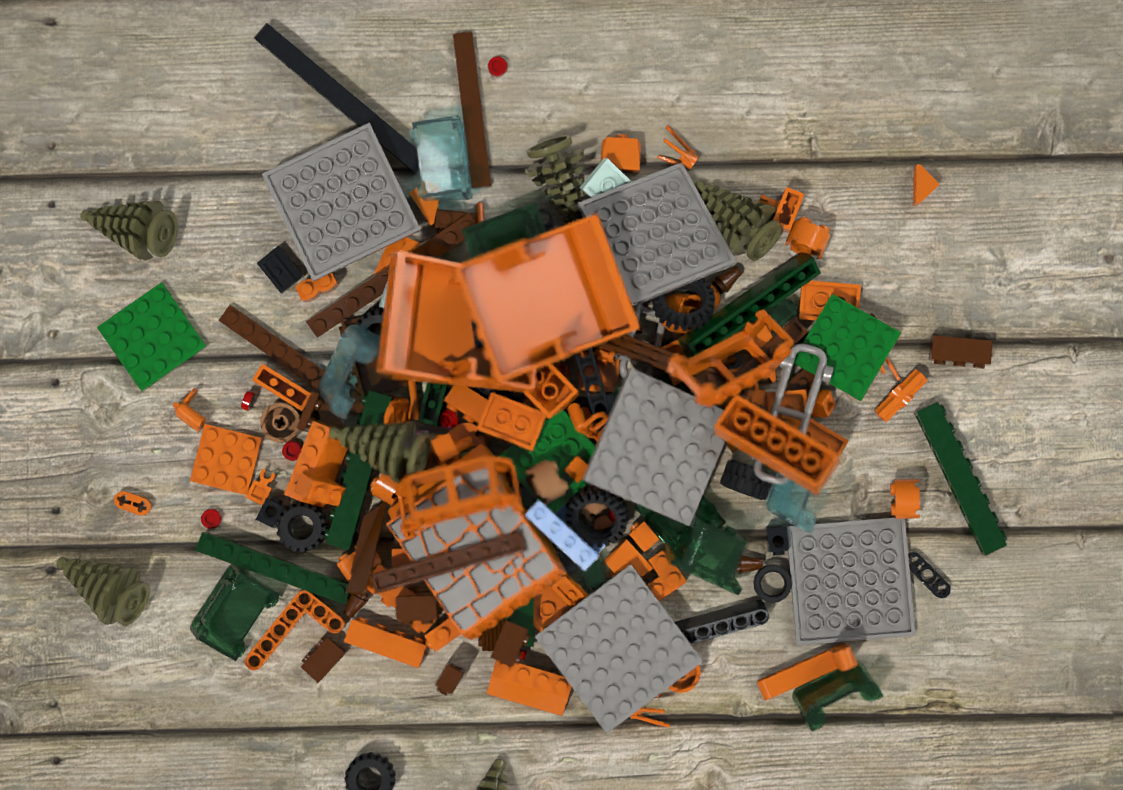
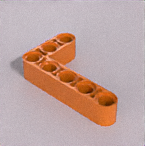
M306 590L299 591L246 656L245 665L250 670H258L264 666L305 613L309 614L332 633L342 631L346 621L342 615L316 594ZM303 593L310 596L308 604H303L300 600ZM318 606L325 608V615L323 617L316 614ZM290 609L297 611L298 615L295 620L288 617ZM333 618L340 620L341 626L339 629H334L331 626ZM278 624L283 625L285 628L283 635L276 633L275 628ZM265 640L272 642V649L270 651L265 650L263 647ZM253 655L258 656L260 659L258 666L251 664L250 660Z
M841 643L756 681L763 699L768 700L836 669L845 671L855 667L858 663L850 645Z

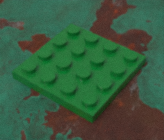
M162 282L97 327L142 392L207 347Z
M831 294L803 344L818 347L825 352L827 366L834 367L829 384L862 402L900 337L901 332ZM801 351L796 354L794 364L815 375L819 357Z
M562 410L551 419L546 417L533 452L512 444L498 457L512 460L516 468L517 479L537 502L543 501L541 496L538 498L535 496L526 480L529 475L524 474V471L544 459L550 462L554 461L559 470L556 473L568 485L564 495L545 505L555 514L569 502L571 497L573 498L574 493H579L580 489L585 488L589 484L584 480L577 483L564 471L565 467L576 455L588 465L596 447L586 435L575 430L571 418Z

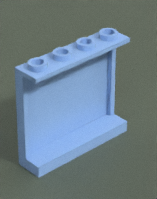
M538 501L525 516L581 568L586 570L599 556L598 553L605 547L604 542H602L601 547H597V542H593V547L588 546L589 541L586 540L584 542L581 540V537L579 538L567 527L565 521L567 505H564L553 514L541 501ZM580 518V520L582 521V523H583L585 526L589 527V526Z

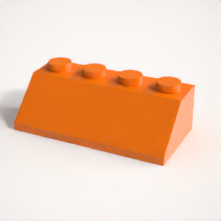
M551 363L536 368V387L532 391L523 392L548 419L564 410L579 396L578 390Z
M319 420L312 422L284 495L307 504L325 508L326 503L308 500L296 493L295 488L301 473L336 481L348 448L340 445L339 439L335 440L329 437V431L334 426Z
M496 660L486 694L562 716L571 685L560 673L519 662V664L514 663V666L511 667Z

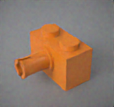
M786 187L781 200L777 201L762 194L759 201L764 205L768 204L775 207L776 211L774 212L773 220L783 224V232L789 233L805 194Z
M449 433L446 435L440 434L431 441V457L436 467L452 465L459 460L460 452L473 448L474 444L469 435L453 442Z

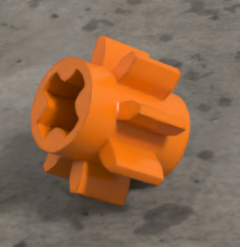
M598 346L596 347L594 356L597 357L599 364L607 366V364L615 362L616 353Z

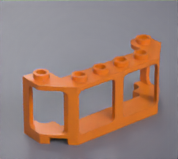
M762 309L755 314L758 321L752 324L750 322L746 323L745 330L690 359H687L685 356L681 357L679 354L670 357L667 371L672 376L682 379L696 394V403L711 407L722 403L731 395H737L746 387H752L757 381L767 379L784 359L790 355L794 340ZM766 323L785 341L775 350L772 360L753 341L765 327ZM742 349H746L761 366L736 378L721 360ZM712 366L729 383L715 390V386L712 383L700 386L692 376Z
M476 456L472 460L457 461L448 466H437L433 470L417 471L413 475L407 476L394 488L398 496L402 523L400 524V530L406 540L416 538L415 530L422 532L424 526L495 508L505 511L506 507L512 506L513 513L523 511L516 468L512 460L508 458ZM487 469L491 488L490 493L458 500L454 477ZM512 472L516 495L503 494L499 491L496 473ZM445 479L449 502L445 505L416 511L414 495L417 494L416 486ZM405 498H408L410 515L408 518H406V511L404 505Z

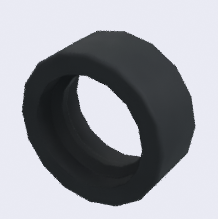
M766 565L755 574L753 585L755 592L761 599L774 603L780 602L788 596L791 591L792 581L789 573L782 567ZM769 572H776L784 579L783 590L777 595H768L761 588V580Z

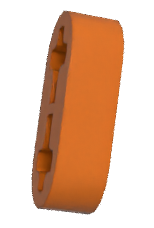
M121 491L114 497V503L118 508L137 515H147L152 509V504L147 498L130 492ZM126 495V499L132 502L131 504L124 503L122 506L119 497ZM144 501L147 509L140 512V508L134 505Z

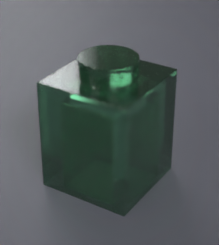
M785 298L767 313L781 327L798 314L796 312L798 308L791 299L788 301Z
M600 558L595 559L586 570L582 568L587 587L591 586V589H597L603 585L602 583L606 582Z

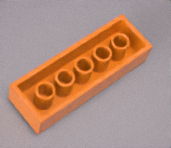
M738 395L734 396L714 425L716 436L817 496L840 463L839 454Z

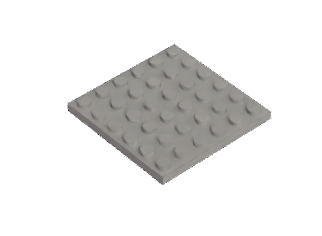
M370 123L262 174L313 282L421 231Z
M682 163L581 201L577 205L583 218L594 214L599 215L632 306L731 267L737 262Z
M629 368L582 480L690 526L725 443V440L716 436L714 431V425L725 410L714 405L707 407L698 404L695 401L696 397Z
M893 517L786 526L789 543L788 559L792 581L791 592L796 645L916 636L905 519H895Z
M629 565L535 636L606 733L610 732L703 662L632 565Z

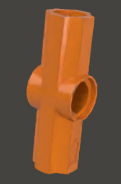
M914 369L902 383H898L888 393V397L876 407L874 412L881 420L887 423L900 408H904L913 399V395L928 380L921 372Z

